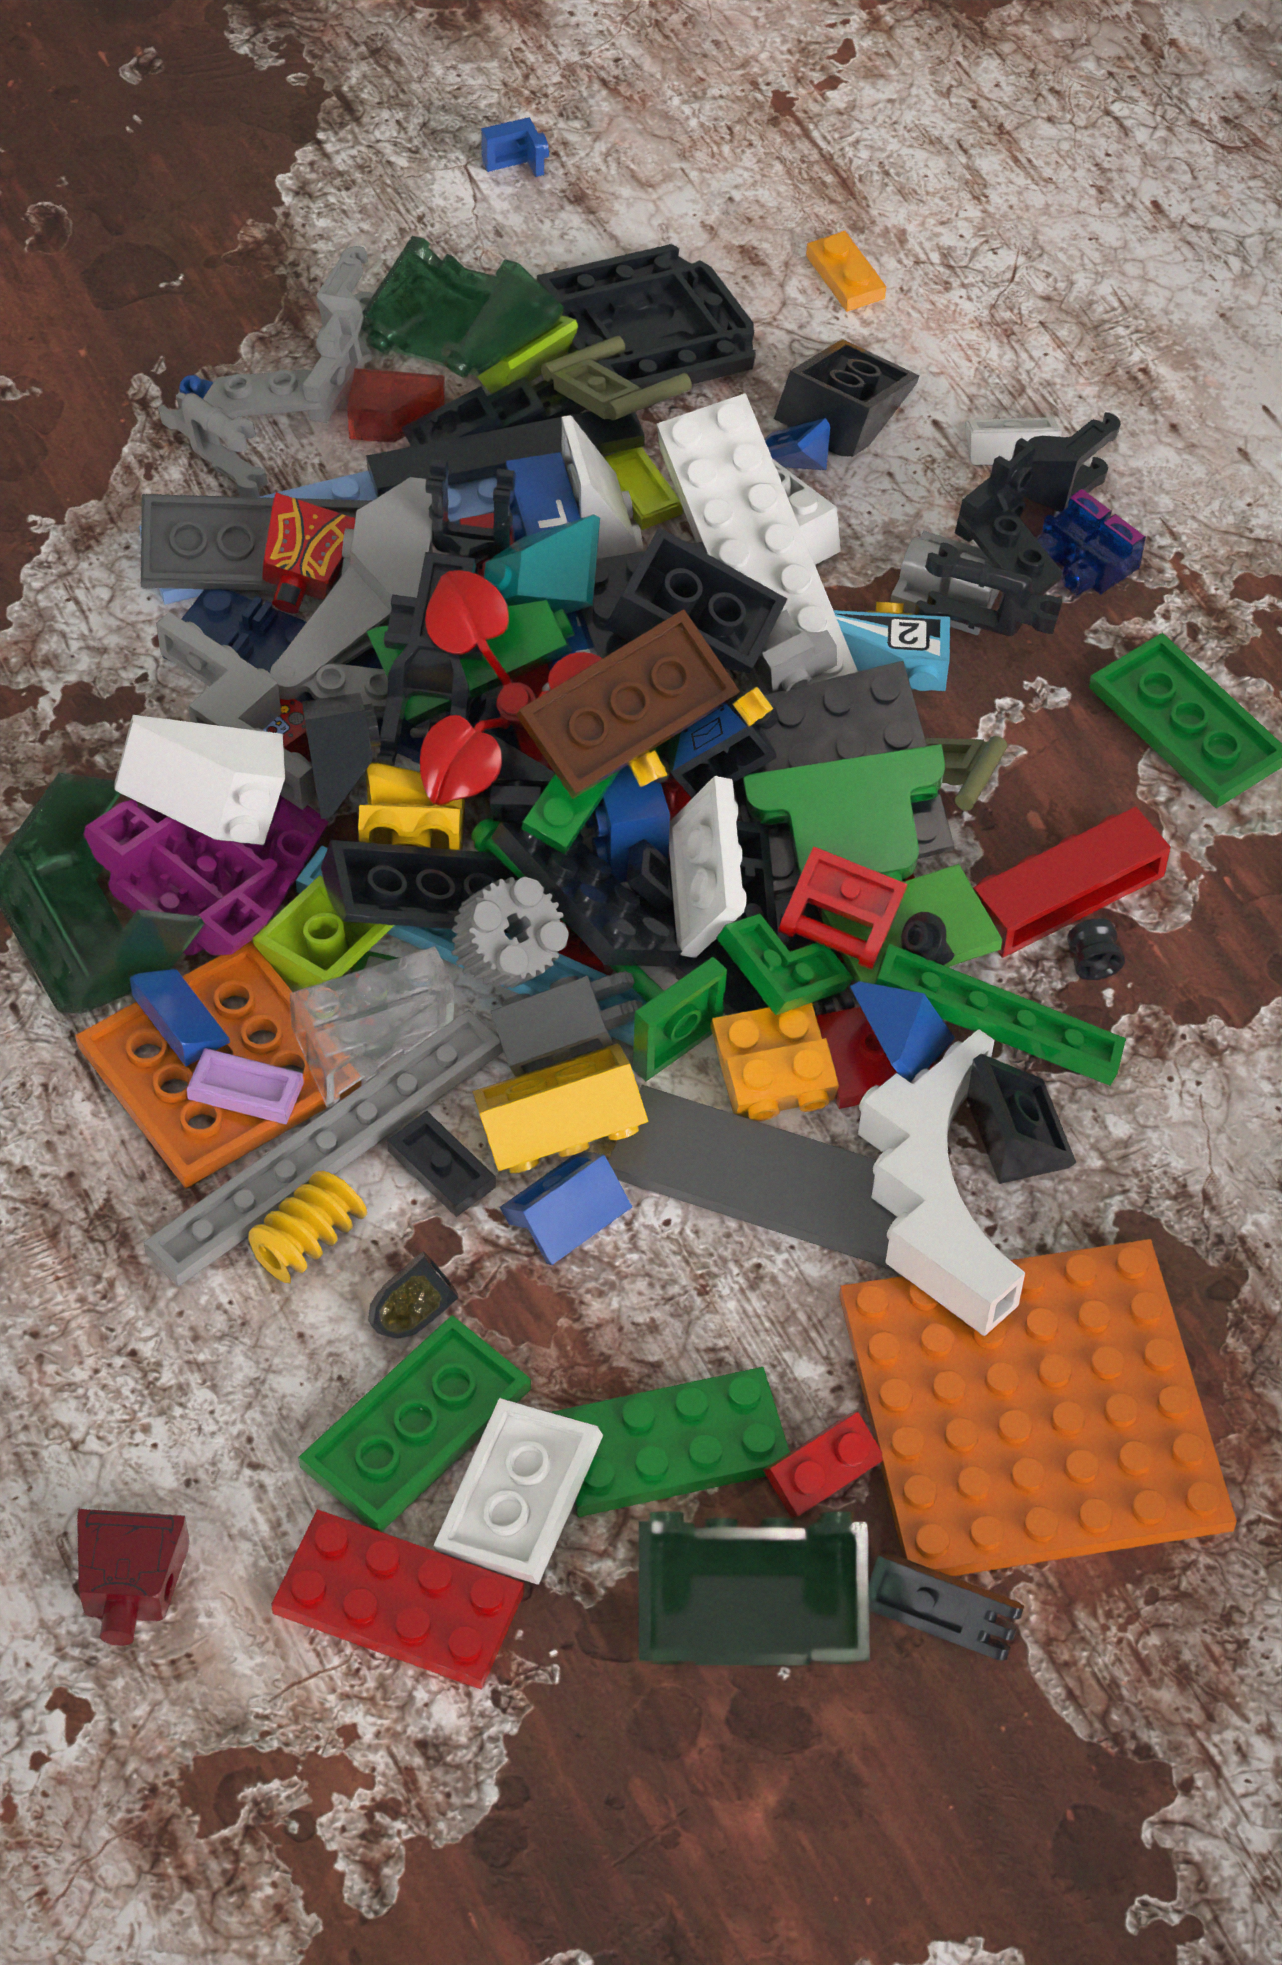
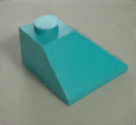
M593 514L522 537L486 562L484 578L500 591L507 606L547 600L554 611L563 608L566 614L593 606L600 517Z

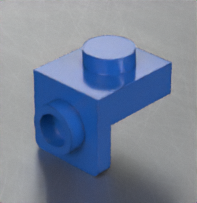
M530 117L481 128L482 162L487 172L528 162L535 177L544 175V159L549 157V146L545 134L537 132Z

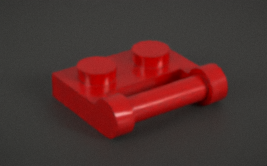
M813 846L783 915L778 932L793 938L794 934L800 935L859 959L858 965L873 970L908 884ZM807 902L872 928L868 940H863L802 915Z

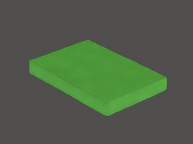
M956 864L903 882L908 884L907 890L873 970L858 965L859 959L842 952L840 954L856 982L874 984L888 945L891 944L903 949L901 935L904 925L911 916L918 912L936 914L944 922L947 933L946 941L954 953V958L944 965L946 967L1000 950L1002 938L961 866ZM825 909L822 910V921L824 924L863 940H868L872 928Z

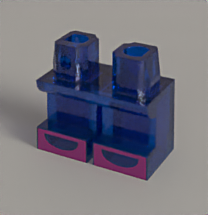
M1082 488L1069 497L1068 507L1055 518L1052 515H1047L1044 518L1042 534L1036 539L1055 563L1058 562L1064 566L1061 580L1068 590L1077 596L1092 588L1101 595L1140 568L1146 536L1118 515L1114 514L1111 516L1112 511Z

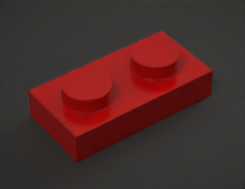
M857 1411L849 1413L763 1469L790 1517H798L882 1462L883 1453Z

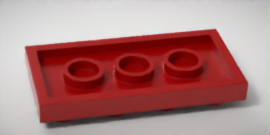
M317 1509L271 1606L274 1615L482 1690L524 1595V1583Z

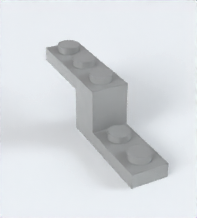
M168 612L156 622L161 655L210 686L188 705L190 722L264 731L263 729L281 714L278 682L268 671L262 668H255L241 659L230 646H221L206 636L196 624L189 621L185 622L171 612ZM283 748L285 780L280 795L303 810L316 798L313 767L301 754L297 752L291 753Z

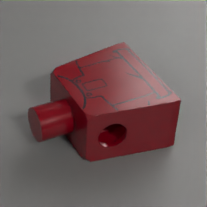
M78 1509L79 1595L84 1614L89 1617L102 1618L99 1637L103 1642L117 1646L129 1645L134 1641L137 1620L161 1621L166 1617L189 1549L190 1539L186 1518L184 1515Z

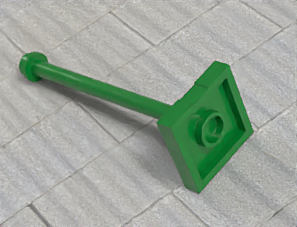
M486 818L481 821L471 834V840L475 843V849L479 852L493 853L519 879L526 877L491 838L501 821H495L492 818ZM560 918L572 931H574L563 918ZM714 957L704 962L665 991L639 966L609 965L616 973L624 971L632 973L635 982L632 989L647 1002L635 1011L632 1067L645 1082L711 1036L712 1030L710 1025L712 1018L723 1016V995L726 987L727 969Z

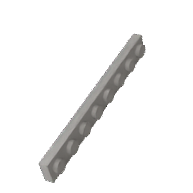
M467 1010L144 1241L145 1253L178 1287L246 1239L249 1236V1231L255 1225H264V1218L271 1211H279L281 1202L286 1198L294 1197V1191L301 1184H309V1178L316 1171L337 1173L503 1053L500 1038L476 1015Z

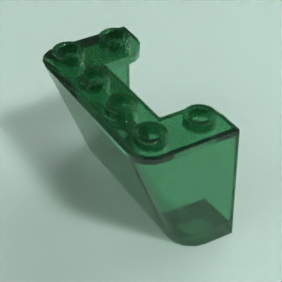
M651 1512L649 1521H639L637 1530L638 1663L644 1665L776 1666L867 1664L870 1661L868 1522H854V1513L823 1512L820 1513V1519H817L816 1523L809 1524L807 1528H794V1519L764 1518L760 1520L761 1528H738V1519L708 1518L705 1519V1528H695V1524L684 1522L683 1512Z

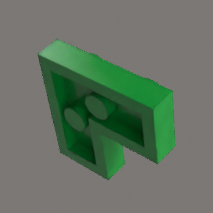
M761 914L725 925L716 937L775 1015L843 992L854 979L834 952L825 945L814 943L790 952Z

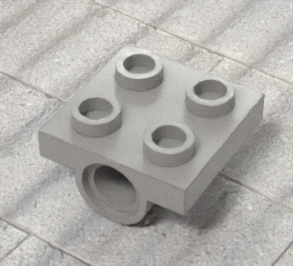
M924 530L920 538L914 537L911 540L903 559L900 578L891 594V602L904 603V612L913 613L914 615L917 601L927 602L928 593L933 590L940 592L947 598L973 605L975 603L981 604V607L988 609L992 608L1000 590L985 586L984 588L978 587L979 584L953 577H936L925 568L928 553L938 554L940 544L943 542L957 548L961 558L985 564V561L990 562L980 548ZM950 620V627L975 635H979L981 628L974 627V629H970L968 625Z

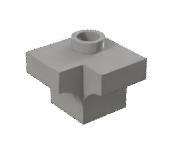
M784 610L780 613L754 668L770 694L783 690L787 692L791 688L809 684L812 678L837 666V645L828 630L815 633L802 630L794 623L787 610Z

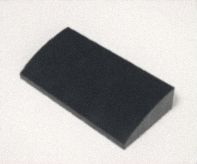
M341 840L330 841L321 865L322 876L330 902L343 921L452 929L458 924L454 919L457 915L461 914L459 912V908L462 906L461 903L473 894L500 879L504 881L510 877H513L515 881L519 879L491 852Z

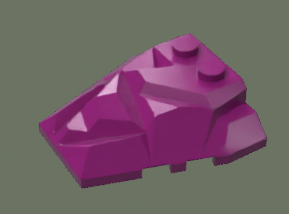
M280 795L264 845L213 839L146 805L138 806L137 802L132 799L119 803L85 827L84 836L96 861L111 872L109 888L113 896L185 955H195L205 949L211 955H232L250 942L272 920L300 871L304 868L326 832L329 821L321 819V815L309 805L302 810Z

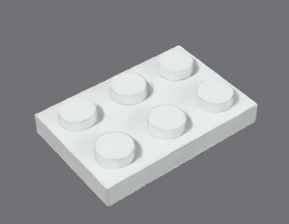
M714 776L670 821L669 854L677 946L682 950L680 954L682 956L696 958L717 939L716 937L725 925L733 923L742 915L746 906V892L742 888L740 869L742 848L738 844L736 825L738 804L734 801L732 779Z
M499 1398L433 1545L439 1553L539 1585L603 1437L598 1426Z

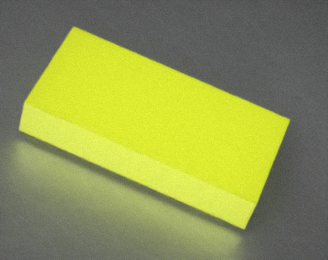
M642 447L619 451L604 457L617 475L621 492L629 491L633 518L641 530L682 515L683 507L678 496Z

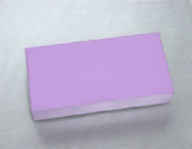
M204 1048L187 1087V1096L189 1100L287 1125L304 1084L303 1073Z

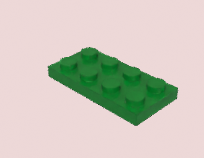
M1163 633L1092 674L1090 677L1089 688L1216 809L1282 768V743Z
M451 1315L298 1457L300 1468L370 1528L382 1532L483 1436L499 1398L518 1403L531 1390V1378Z
M764 1366L552 1411L556 1415L598 1426L603 1435L574 1502L577 1517L766 1477L763 1469L790 1452Z

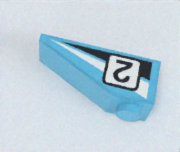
M833 610L858 671L904 661L911 689L919 691L946 690L950 659V617Z

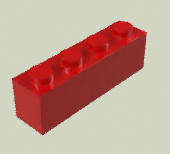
M1135 806L1119 815L1111 814L1107 816L1097 826L1079 835L1071 834L1065 837L1057 846L1039 855L1031 854L1025 857L1017 866L999 875L991 874L986 876L973 889L1002 938L1001 949L997 952L1004 958L1164 877L1171 846Z

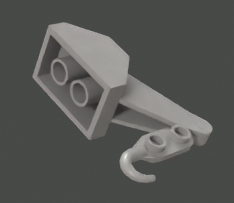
M414 477L406 479L357 510L354 529L345 528L342 546V557H344L342 577L288 648L271 667L270 674L278 682L279 697L281 699H294L305 691L309 692L314 699L361 693L364 705L372 703L374 711H385L388 692V678L383 669L346 664L373 647L367 631L389 625L392 610V594L417 598L425 552L433 553L434 549L432 543V519L429 517V506L432 503L430 493H426V479ZM446 711L431 718L430 722H438L444 719ZM430 722L423 727L412 728L410 735L413 738H425Z

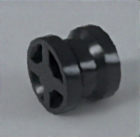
M1098 918L1083 921L1075 925L1067 935L1069 949L1076 954L1074 959L1076 973L1082 979L1100 980L1108 978L1123 968L1125 963L1122 948L1115 944L1118 939L1115 924L1110 920Z

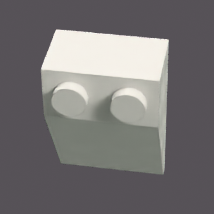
M571 415L563 416L562 458L580 518L593 514L600 517L597 559L642 552L643 542L640 527L638 524L631 525L630 518L633 517V509L629 491L621 492L615 471Z
M133 715L117 771L114 789L213 839L264 845L285 780L283 734Z

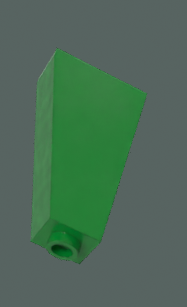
M544 600L508 606L509 623L506 631L498 637L487 639L488 646L508 676L513 680L572 652L573 650L567 638L574 636L575 633L563 608L554 611L550 603ZM388 626L376 627L367 631V634L388 678L392 664L403 650L385 648L383 640L385 631H388ZM485 657L483 661L459 658L472 699L502 685L501 680ZM422 695L413 696L406 704L404 715L408 722L416 726L450 710L452 702L443 698Z

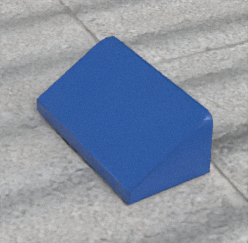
M177 969L138 973L130 977L133 998L185 1067L199 1060L204 1048L216 1051L230 1043L227 1034Z

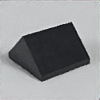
M980 1054L975 1057L972 1064L967 1102L998 1183L1001 1184L1064 1170L1076 1164L1044 1080L986 1055Z

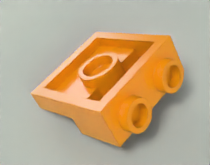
M812 1003L775 1015L771 1008L768 1007L712 1018L710 1027L733 1114L745 1118L749 1117L751 1120L759 1122L776 1117L782 1110L797 1107L803 1112L815 1111L824 1108L830 1101L835 1099L839 1084L827 1039H822Z

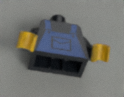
M756 686L741 698L738 695L735 699L673 736L662 758H659L656 751L652 750L630 763L629 766L640 787L652 781L656 783L678 782L689 796L693 798L714 776L732 779L734 783L777 758L776 752L763 729H770L777 723L778 712L775 706L768 702Z

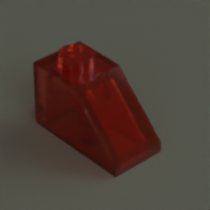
M355 368L347 406L349 439L395 443L404 438L402 426L446 404L445 376Z

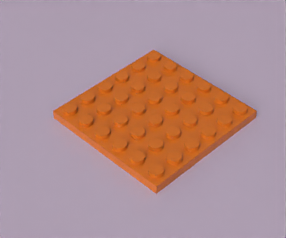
M1151 1239L1010 1260L1025 1272L1019 1305L985 1336L904 1276L840 1285L839 1298L873 1437L883 1453V1461L880 1462L903 1558L949 1576H958L1234 1531L1237 1520Z

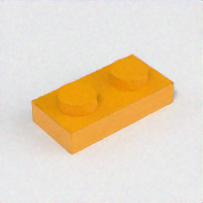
M846 231L807 243L806 257L846 312L885 299L886 285Z

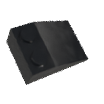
M841 339L790 370L774 420L787 425L786 428L826 418L830 424L828 450L839 456L853 457L870 446L915 387L920 375Z
M658 527L604 628L631 642L684 609L724 668L750 674L788 598Z

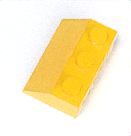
M619 1043L472 1091L498 1172L509 1169L510 1173L527 1171L540 1163L538 1158L557 1152L560 1157L572 1156L588 1149V1142L605 1136H608L609 1140L627 1138L639 1131L638 1125L648 1123L631 1065Z

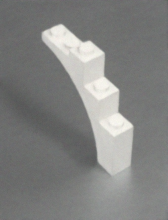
M978 1029L964 1042L957 1041L951 1045L939 1063L930 1070L927 1068L921 1070L911 1083L896 1073L883 1085L871 1087L863 1096L859 1105L861 1116L858 1135L883 1152L873 1167L875 1177L871 1198L897 1216L887 1232L889 1243L885 1263L985 1336L1019 1305L1025 1272L999 1251L971 1217L958 1192L948 1156L947 1134L960 1105L968 1095L973 1059L980 1054L992 1057L994 1039Z

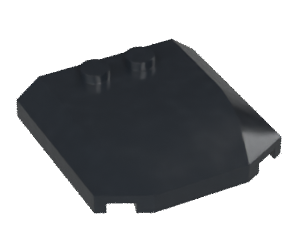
M673 244L537 275L535 291L540 309L576 319L578 329L568 353L576 352L618 335L625 343V352L608 359L599 360L598 363L639 386L641 389L682 373H686L690 377L692 384L752 370L756 357L755 349L753 350L754 323L710 265L701 260L694 263L686 261L678 256L680 248Z

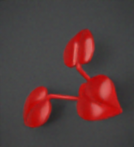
M462 570L448 571L441 576L426 610L425 621L428 634L440 649L450 654H465L478 645L504 687L497 697V708L501 714L499 718L479 721L473 728L465 718L459 715H450L438 721L427 733L421 747L420 774L430 801L440 806L455 800L474 796L487 789L496 780L502 767V751L494 737L482 732L486 729L498 727L507 729L510 724L517 729L526 730L516 716L519 709L549 692L542 691L537 696L529 686L524 683L513 682L486 642L487 639L503 634L508 627L509 611L506 601L500 591L488 580L475 573ZM576 652L565 656L549 672L548 684L550 690L603 658L587 652Z

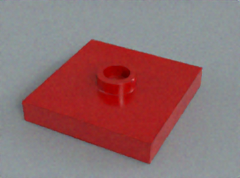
M861 1007L816 1016L822 1039H827L839 1084L835 1096L838 1108L842 1109L860 1105L863 1096L871 1087L883 1085L897 1071L891 1065ZM933 1063L929 1066L928 1070L934 1067Z

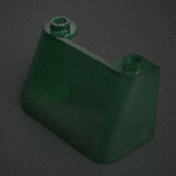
M412 235L363 310L361 329L368 334L366 338L367 343L383 354L388 355L392 350L447 367L458 376L467 378L469 374L479 376L553 328L565 310L518 262L504 259L495 273L496 276L467 269L449 254H446L444 259L441 260L429 248L430 243L426 239Z

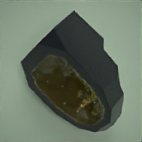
M423 1251L387 1281L377 1292L370 1303L368 1321L380 1335L396 1339L416 1335L458 1299V1292L432 1258Z

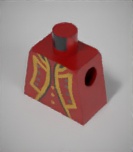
M277 492L275 493L262 573L264 581L277 585L272 600L274 607L286 613L296 614L300 610L305 595L320 600L326 598L342 572L344 561L342 546L345 528L354 529L356 518Z

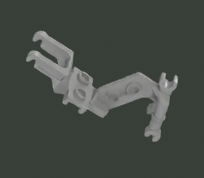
M353 246L345 249L317 293L316 297L323 327L319 330L316 341L317 351L321 353V357L312 371L304 369L281 370L269 373L236 374L233 376L217 377L203 399L195 393H178L175 395L179 407L178 410H169L164 405L158 407L162 424L169 429H178L188 436L191 447L197 455L209 462L216 472L226 474L236 481L241 497H260L257 486H266L268 480L264 469L251 466L236 455V452L248 449L246 438H254L256 436L254 424L251 420L236 417L308 411L310 420L327 423L336 408L343 410L351 408L350 390L353 385L364 387L367 382L364 364L372 360L371 350L361 339V336L373 319L371 309L377 307L375 294L372 292H359L355 295L351 293L363 275L361 263L365 264L368 262L366 249L363 247ZM219 437L226 442L228 449L220 444Z

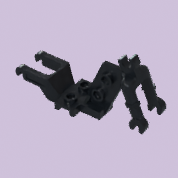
M1105 412L1103 422L1093 419L1070 437L1042 435L1033 437L1028 441L1020 438L1015 444L1010 461L1000 455L994 459L990 477L962 499L954 532L967 542L974 540L990 562L985 561V564L961 558L957 548L943 542L940 544L938 554L928 553L925 568L936 577H953L979 584L978 587L984 588L985 586L1002 591L998 610L981 607V604L977 603L973 605L947 598L940 592L932 590L928 593L927 602L917 601L914 615L950 617V620L968 625L970 629L977 627L1005 636H1013L1017 633L1022 623L1032 626L1036 631L1053 634L1062 599L1043 594L1061 580L1062 571L1020 519L1026 506L1023 498H1028L1061 513H1066L1077 503L1071 497L1079 490L1083 489L1089 493L1095 487L1102 485L1108 472L1107 463L1098 457L1092 458L1090 467L1083 463L1108 442L1117 438L1121 425L1120 419L1112 413Z
M430 459V476L426 479L425 489L426 493H430L432 503L429 506V517L432 519V543L436 550L447 553V555L425 552L417 598L392 594V610L388 631H385L383 641L385 648L403 651L394 661L388 673L387 702L380 734L381 748L380 753L377 754V763L390 766L395 765L405 707L413 696L422 695L447 699L452 702L450 715H459L467 721L469 720L472 698L459 658L483 661L484 655L478 645L471 651L459 655L450 654L440 649L428 634L425 621L426 610L442 575L453 570L469 571L479 575V569L483 568L485 561L493 558L510 546V527L513 524L510 504L512 503L515 490V471L497 469V487H494L493 529L454 524L448 519V462Z

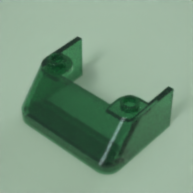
M59 772L0 855V909L54 1007L63 1013L84 1014L132 994L131 976L138 973L170 970L205 923L201 916L138 909L123 928L96 881L104 867L96 861L84 836L85 827L108 812L121 793L115 791L114 780Z

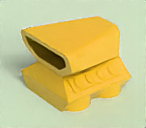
M371 762L365 770L367 805H359V842L463 850L465 798L442 806L433 804L424 789L420 772Z

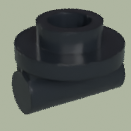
M918 912L907 920L901 935V945L904 950L924 957L927 960H934L941 965L947 964L954 958V953L946 941L945 924L939 916L930 912Z

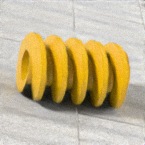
M316 1171L309 1178V1184H301L294 1191V1197L286 1198L281 1202L279 1211H271L264 1218V1225H255L249 1231V1243L259 1263L270 1274L284 1283L291 1284V1277L286 1267L290 1266L299 1273L306 1271L308 1266L302 1253L304 1252L312 1259L318 1260L323 1255V1252L317 1240L319 1239L326 1245L333 1246L338 1241V1238L332 1226L334 1225L340 1231L348 1233L353 1228V1225L347 1213L349 1212L358 1219H363L368 1214L367 1208L358 1194L343 1179L326 1171Z

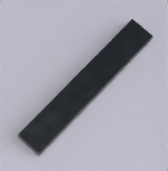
M591 411L571 415L601 455L644 446L645 435L636 412L616 420L603 419ZM562 417L366 455L367 468L376 496L378 498L410 477L429 478L430 459L448 462V485L497 476V469L506 470V461L558 452H561L562 455Z

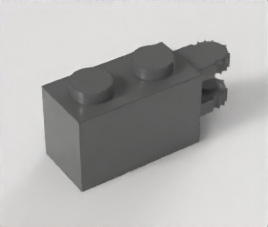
M626 971L614 973L611 976L609 975L590 982L588 976L580 979L577 976L564 977L553 982L547 991L533 996L526 993L512 996L502 1002V1007L491 1010L509 1068L515 1077L614 1045L609 1030L625 1025L628 1022H633L635 1011L643 1006L642 1002L636 1000L627 1001L602 1010L599 1001L616 996L632 988L635 983L632 973Z

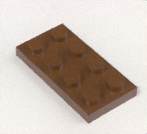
M683 609L519 709L516 716L565 789L574 799L735 699L740 690Z

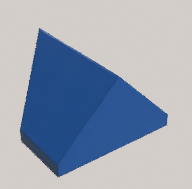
M860 981L850 986L891 1065L900 1076L910 1083L921 1070L928 1069L955 1039L924 993Z

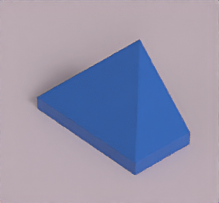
M826 418L772 432L764 439L772 459L784 468L827 470L830 424Z

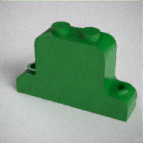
M942 744L746 775L743 777V789L747 811L751 817L760 821L762 825L781 823L789 825L799 878L814 846L902 882V880L910 877L915 871L919 855V845L911 803L930 800L938 796L937 791L942 785L945 771Z

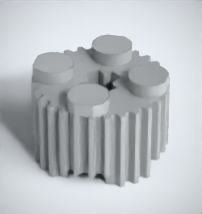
M513 877L505 881L500 879L461 903L462 906L459 908L461 914L457 915L454 919L458 924L452 928V931L457 933V936L452 939V942L455 943V949L451 951V954L458 956L459 959L455 963L464 966L463 974L470 973L474 975L476 980L482 977L483 984L487 985L493 982V986L496 988L501 985L504 988H515L544 973L546 969L554 965L553 961L557 960L560 956L557 952L566 947L569 933L565 923L560 922L563 913L556 911L559 904L550 901L552 895H545L543 893L544 887L537 880L528 877L520 878L517 881ZM505 929L509 932L511 940L505 935Z

